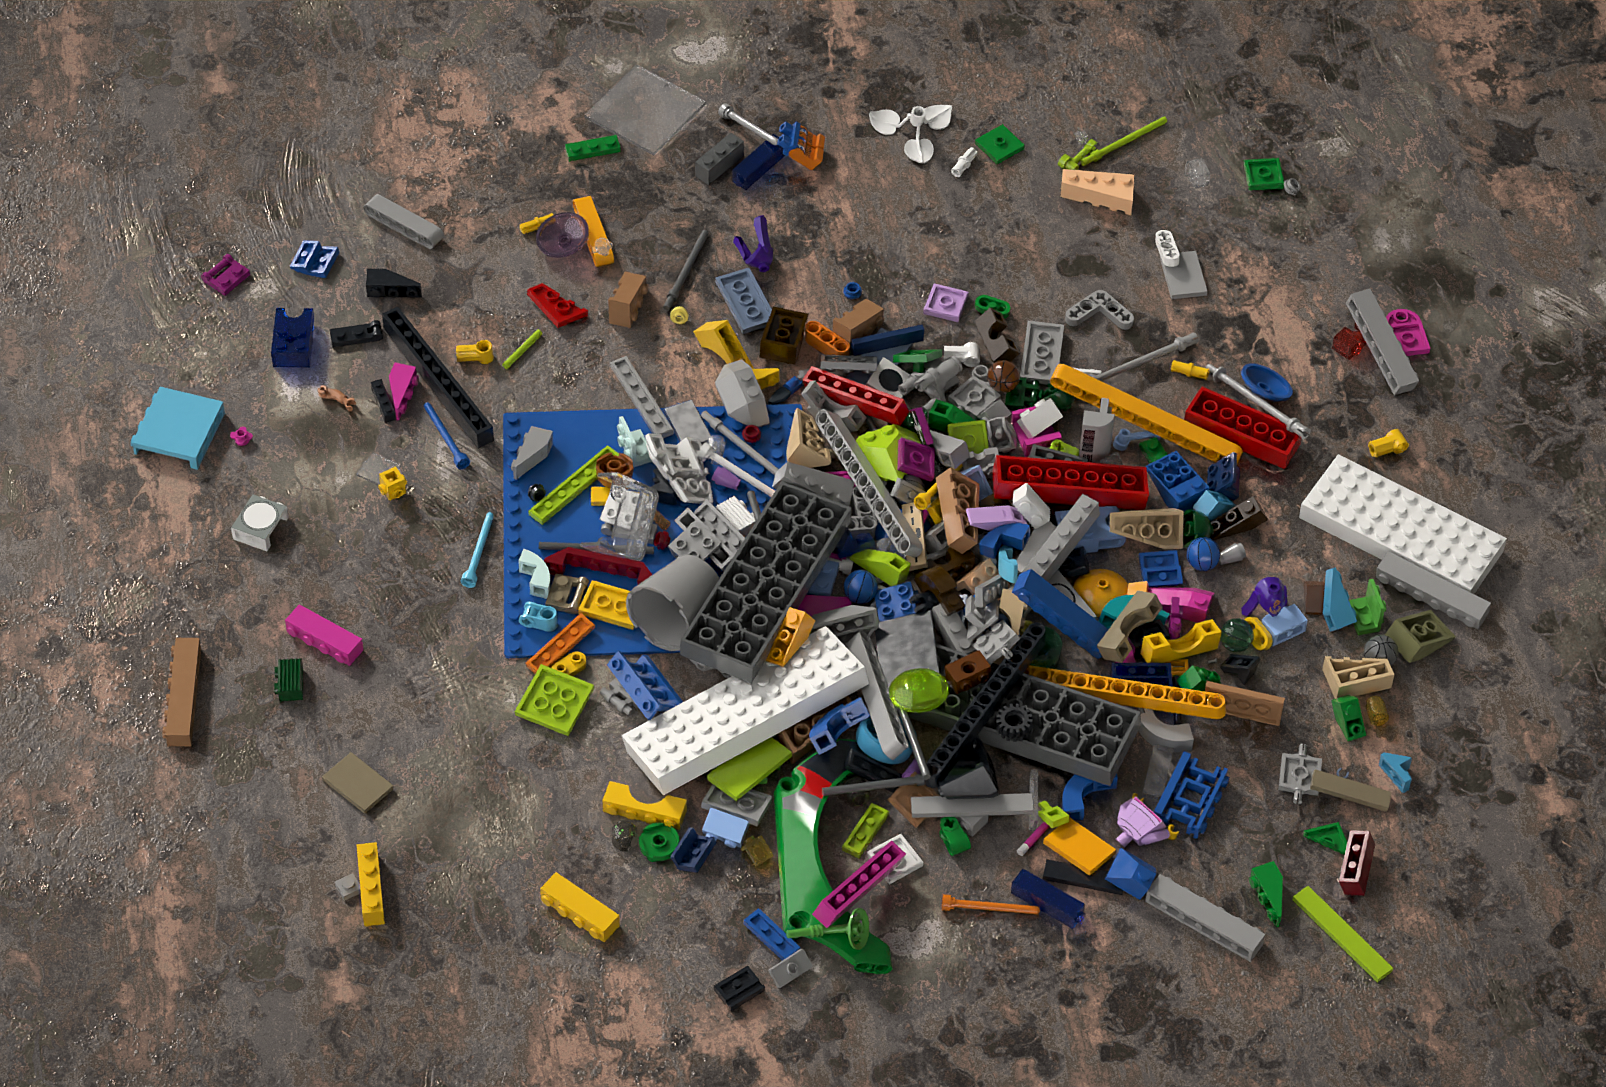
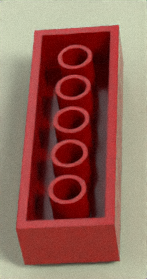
M1202 386L1185 411V421L1237 444L1242 448L1243 452L1283 469H1286L1301 445L1302 438L1296 433L1288 431L1287 425L1279 419Z

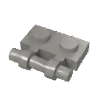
M617 678L609 683L611 690H607L605 687L600 690L604 700L617 706V710L621 713H626L630 716L634 711L631 706L637 710L639 709Z

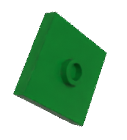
M1003 124L975 139V144L997 165L1025 149V145Z
M1279 158L1244 160L1249 190L1284 189V178Z

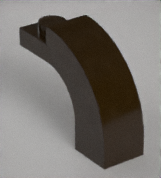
M934 566L915 576L914 581L920 592L932 591L947 616L965 608L966 605L956 590V582L942 567Z

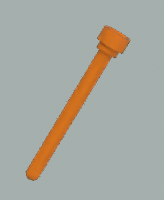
M947 894L942 896V911H950V909L955 907L1026 914H1039L1040 912L1038 906L958 900Z

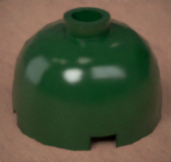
M1051 383L1047 384L1048 389L1045 391L1042 389L1038 394L1041 400L1044 398L1047 401L1051 398L1059 411L1070 409L1076 397L1055 388Z
M1186 510L1183 513L1184 548H1188L1190 543L1197 538H1210L1213 535V526L1207 515L1196 510Z

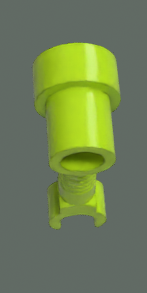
M1090 139L1074 158L1064 154L1060 158L1058 166L1062 169L1078 170L1080 160L1088 153L1093 152L1098 142Z

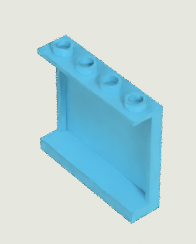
M159 387L157 393H154L150 407H147L143 421H140L136 435H133L131 439L134 454L137 455L139 449L185 459L189 460L191 468L198 470L225 415L223 401Z

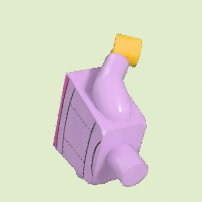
M1134 793L1132 799H1129L1120 806L1117 824L1123 832L1116 840L1124 848L1132 840L1139 846H1142L1143 844L1147 845L1165 839L1175 840L1179 831L1172 832L1175 826L1170 824L1168 829H1165L1166 825L1143 804L1144 798L1140 800L1137 798V793Z

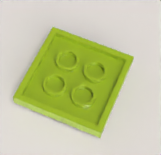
M541 664L514 712L518 717L569 736L595 688L591 683Z

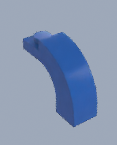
M860 697L845 706L843 704L837 706L818 720L812 727L809 737L819 755L837 746L836 740L838 736L846 729L870 717V713L862 698Z
M1075 774L1064 788L1061 809L1074 821L1083 820V798L1094 791L1116 789L1117 774L1110 786Z

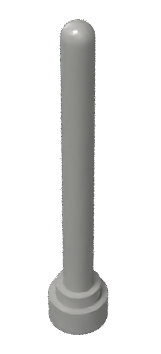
M727 103L720 106L718 114L724 119L731 118L773 145H777L778 139L735 113L732 106Z

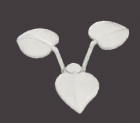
M934 105L925 109L921 106H916L912 109L911 114L908 113L901 123L899 115L892 110L870 111L869 117L874 129L884 135L894 134L896 128H900L910 119L911 124L917 127L916 140L911 139L906 142L904 147L905 154L913 161L926 163L931 159L934 148L930 140L919 139L920 126L923 123H928L935 130L946 128L950 123L952 106Z

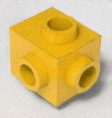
M396 466L379 474L380 485H378L381 494L386 495L389 501L406 494V478L403 474L401 475Z

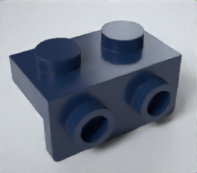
M689 827L673 851L671 859L678 870L698 873L717 842L714 837L709 838L697 835L694 828Z

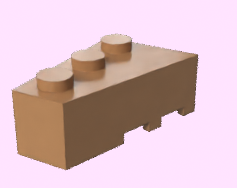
M624 272L618 282L619 288H615L613 291L615 296L608 299L609 324L631 328L633 321L636 322L637 310L642 307L643 295L647 294L649 284H646V276Z
M864 299L853 306V311L850 313L845 311L842 318L838 319L836 317L833 319V332L849 342L851 353L852 339L870 336L877 326L880 327L882 325L884 309L870 300Z

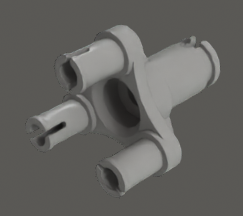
M951 356L935 369L931 367L925 373L913 372L905 382L898 386V390L904 396L915 387L916 389L919 388L918 391L926 392L931 400L921 408L924 411L927 410L929 416V412L936 399L946 402L944 393L946 383L956 376L958 372L962 371V364L956 357Z

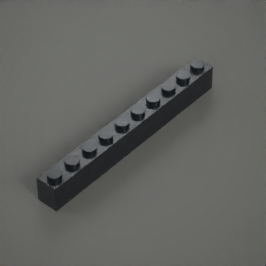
M397 306L382 313L384 330L409 362L416 367V371L475 446L479 449L493 442V426L400 308Z

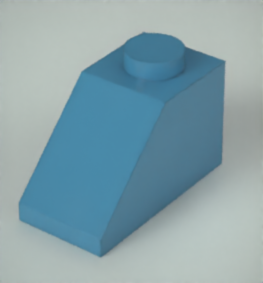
M1206 490L1194 504L1193 508L1207 515L1209 520L1212 521L1236 505L1222 493Z

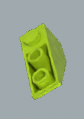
M860 548L850 557L851 561L890 586L905 582L911 565L910 562L896 553Z

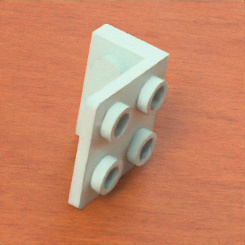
M619 417V424L617 425L619 436L617 441L619 446L624 448V454L633 460V467L652 462L646 447V439L641 429L630 432L624 417Z

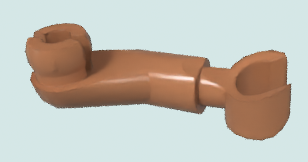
M325 385L319 386L320 388L317 390L321 398L337 400L341 404H345L349 412L353 410L350 405H356L354 398L348 399L340 390L327 388Z

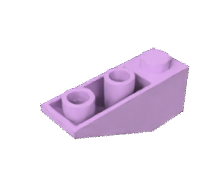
M1012 506L966 509L970 525L987 531L1010 523L1027 524L1020 511H1017V508Z

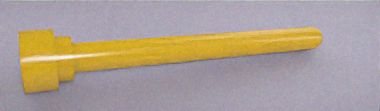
M963 464L959 465L955 470L959 471ZM937 483L926 493H920L914 498L913 502L917 509L925 510L930 505L931 498L938 492Z

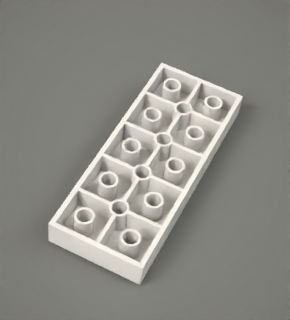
M1339 454L1302 502L1299 514L1300 519L1381 560L1390 551L1473 594L1502 555L1507 539Z

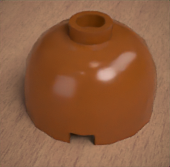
M607 453L597 459V479L603 486L607 488H612L613 485L624 487L631 481L634 468L633 460L623 453H619V456Z

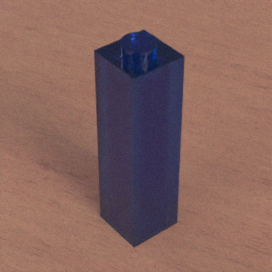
M772 134V136H774V137H776L777 139H779V137H778L777 135ZM767 140L764 141L732 170V182L736 186L747 190L785 156L783 148L779 145H773Z
M1024 868L1012 881L1011 894L1032 906H1038L1042 912L1073 929L1077 923L1081 924L1084 920L1086 913H1084L1085 904Z

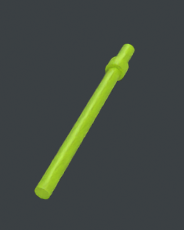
M1164 116L1100 150L1097 149L1091 152L1089 156L1080 160L1081 165L1085 166L1093 161H1099L1102 159V156L1167 123V118Z

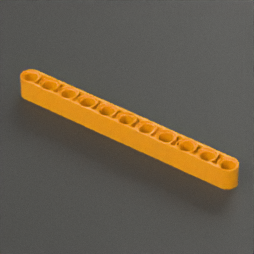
M1058 364L1050 379L1051 385L1098 408L1101 406V399L1108 398V406L1112 407L1111 414H1115V416L1215 463L1232 452L1237 453V464L1240 460L1243 450L1237 444L1068 365Z
M1030 665L1024 672L1025 674L1118 705L1211 719H1221L1226 715L1225 698L1218 693Z

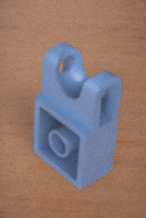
M1116 506L1099 507V517L1075 548L1084 546L1086 553L1098 552V549L1123 546L1126 542V537L1110 532L1109 527L1110 513L1119 512V509ZM1070 510L1055 512L1054 525L1056 527Z

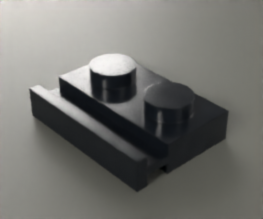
M746 966L714 985V991L724 1004H727L729 1010L733 1011L764 992L765 986L760 983L759 978L750 967Z

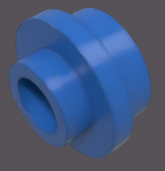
M850 282L844 287L843 293L848 299H857L861 296L862 289L859 284Z

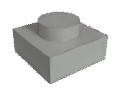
M353 873L335 881V887L344 901L361 893L360 884Z

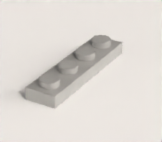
M996 575L975 587V607H984L995 599L1000 598L1002 590L1008 589L1007 580L1003 579L1000 575Z

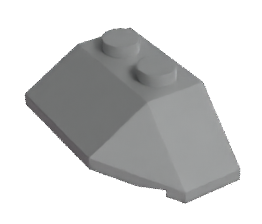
M742 359L725 364L715 381V386L728 416L747 426L755 425L759 428L768 425L770 422L765 398L751 366Z
M850 605L814 614L812 618L816 621L810 634L826 626L847 647L846 643L860 630L867 633L869 637L874 630L876 631L879 627L877 609L874 607Z

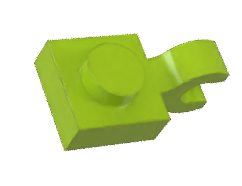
M1047 801L1038 803L1042 810L1038 811L1037 814L1051 828L1059 827L1069 822V815L1060 807L1055 806L1052 808Z

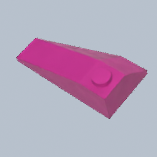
M1198 588L1148 589L1149 593L1157 595L1163 607L1161 610L1170 613L1172 597H1180L1179 605H1183L1181 619L1196 623L1206 621L1215 594Z

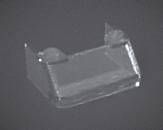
M619 472L598 473L599 478L612 483L610 495L613 500L619 502V507L611 538L601 537L597 542H581L580 546L596 553L641 561L645 556L658 504V492L656 489Z

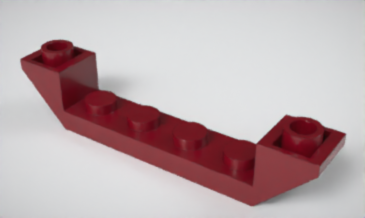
M567 547L544 559L551 575H563L568 564L593 571L607 572L612 575L617 574L632 579L636 578L638 579L637 585L652 576L644 562Z

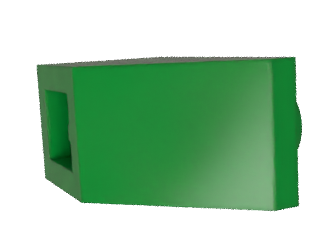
M1194 665L1177 679L1181 688L1204 692L1207 681L1222 684L1220 676L1215 671H1209Z
M1346 695L1331 700L1335 719L1346 740L1351 741L1366 736L1358 698Z

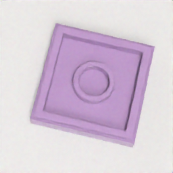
M934 283L923 314L959 322L969 292Z

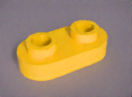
M1245 618V621H1243L1245 624H1242V631L1245 636L1253 640L1252 645L1257 650H1268L1273 642L1270 632L1258 618Z
M578 651L572 652L556 662L552 669L557 671L564 669L560 672L575 676L585 669L586 656Z

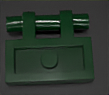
M1020 377L1016 388L1006 393L1005 406L1008 410L1023 409L1024 405L1029 408L1034 407V404L1039 402V381L1033 380L1032 384H1026L1027 378ZM1025 393H1030V397H1026Z

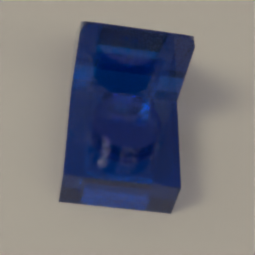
M847 527L835 547V553L841 559L875 546V542L869 533L858 534L853 539L851 531Z

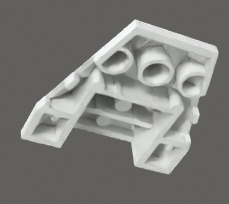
M648 433L645 439L649 457L663 477L670 481V485L680 500L686 503L698 504L708 500L710 503H713L711 485L705 477L709 474L708 468L704 469L703 461L706 459L698 455L702 447L700 439L686 437L677 445L665 444L661 434Z

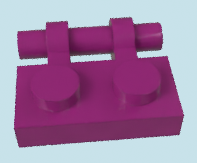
M1172 597L1168 620L1170 640L1180 638L1179 633L1182 629L1181 617L1183 614V605H1179L1180 597Z

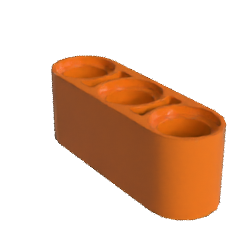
M809 321L805 325V341L807 344L824 355L850 356V344L848 341L817 321Z

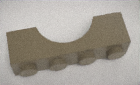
M1137 590L1097 645L1105 660L1123 663L1132 650L1127 640L1131 631L1140 624L1153 621L1163 608L1156 594Z

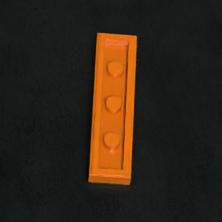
M580 613L525 663L526 667L534 674H536L541 664L551 668L595 628V624Z

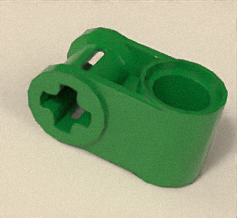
M943 817L940 821L941 829L939 835L948 853L954 856L971 849L970 840L955 817Z

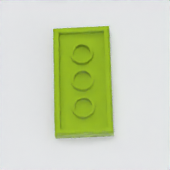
M770 737L719 765L707 775V780L737 801L791 758L792 752Z

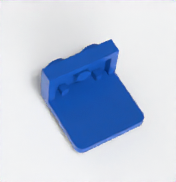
M911 581L877 590L875 601L880 622L915 614L914 609L918 606V603L911 604L909 598L919 594V591L914 590Z

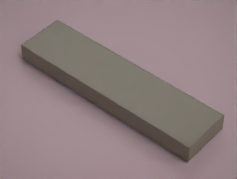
M1315 769L1313 771L1310 789L1385 812L1389 809L1390 791Z

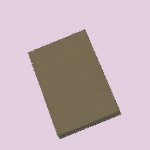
M352 752L322 776L325 783L364 814L394 789L390 782Z

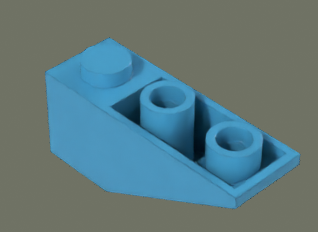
M1336 567L1326 570L1323 616L1330 632L1357 622L1356 611L1350 605L1348 600L1349 594L1343 587L1341 574L1337 571Z

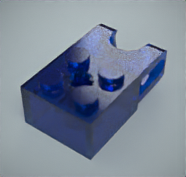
M276 308L271 347L273 367L310 368L314 329L313 308H304L302 315L295 318L287 316L285 308Z

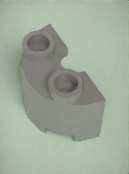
M997 447L984 449L979 454H975L973 451L969 452L970 457L962 463L964 470L980 465L985 477L993 478L996 455H999Z

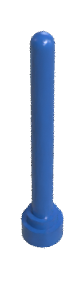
M428 402L425 403L424 408L454 455V464L460 470L467 468L470 464V459L465 453L460 452L432 405Z

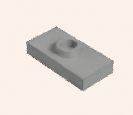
M799 949L770 968L768 972L777 988H781L812 968L813 965L804 949Z

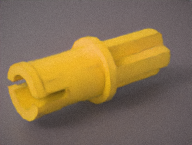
M553 213L540 218L535 217L534 220L520 224V231L523 234L535 230L541 231L544 227L556 224Z

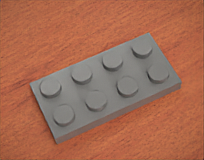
M1035 321L1027 322L1020 377L1027 378L1026 382L1032 383L1033 380H1038L1039 384L1047 385L1050 383L1054 370L1060 363L1064 325Z

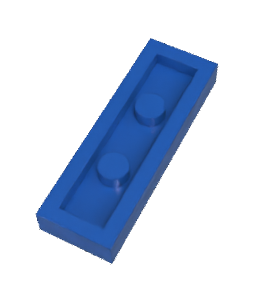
M759 908L744 919V925L782 961L800 949V946L791 938H787L786 933Z

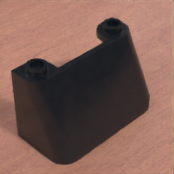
M978 735L945 780L939 781L940 786L937 789L942 798L946 797L948 800L994 798L1000 795L993 762Z

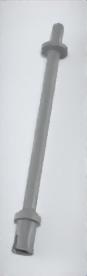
M1193 332L1184 337H1177L1174 343L1097 376H1094L1092 373L1088 375L1097 380L1104 381L1172 351L1179 350L1182 352L1186 350V347L1197 344L1199 339L1194 340L1193 338L1198 336Z
M1212 364L1206 365V368L1210 369L1209 372L1213 374L1215 382L1223 381L1285 423L1288 431L1296 433L1302 439H1306L1309 436L1305 431L1310 434L1311 430L1301 424L1299 419H1290L1226 375L1224 367L1216 368Z

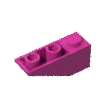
M395 362L389 374V383L396 420H400L401 415L406 412L407 401L412 398L413 387L418 384L419 375H417L416 367Z

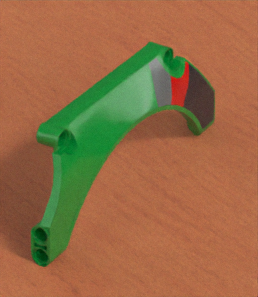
M837 739V746L820 755L818 752L814 753L793 769L792 777L781 778L774 791L782 922L785 933L787 930L809 928L810 925L814 927V925L822 924L812 914L820 902L833 891L824 874L817 844L819 818L823 806L830 796H823L822 788L838 786L854 774L844 769L848 751L851 749L869 757L860 749L856 740ZM848 911L845 912L832 925L847 924L851 914ZM846 932L823 934V936L818 937L814 935L813 938L804 936L831 948L854 965V969L858 972L887 974L892 971L890 947L870 932L866 945L860 950L852 948ZM799 937L791 938V939L794 941V940L799 939Z

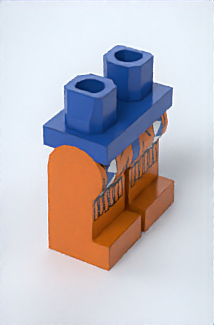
M797 121L793 125L784 122L779 128V132L783 134L779 137L777 145L783 148L785 156L789 155L793 160L812 171L822 162L825 136L822 134L817 136L812 134L804 126H800L801 124Z

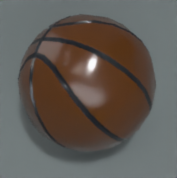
M1002 360L995 362L989 368L987 379L992 389L1000 393H1007L1014 390L1019 384L1020 373L1012 362Z

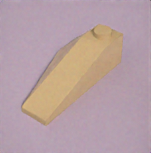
M1169 508L1110 513V532L1162 549H1183V511Z

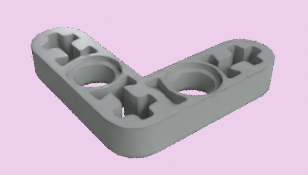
M1103 290L1093 292L1069 308L1065 315V321L1070 326L1081 324L1099 311L1124 330L1130 329L1134 322L1133 314ZM1090 306L1092 309L1084 310L1082 307ZM1113 307L1118 311L1110 312L1108 309Z

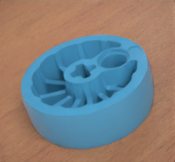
M871 716L860 722L856 732V742L860 749L869 757L887 764H899L905 762L913 752L901 717L899 719L909 746L894 760H891L884 754Z

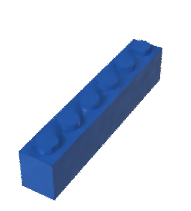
M1032 569L1019 574L1012 593L1019 600L1030 606L1033 611L1043 616L1050 624L1061 630L1064 635L1075 641L1078 646L1088 651L1091 656L1097 659L1102 658L1097 645L1109 629Z

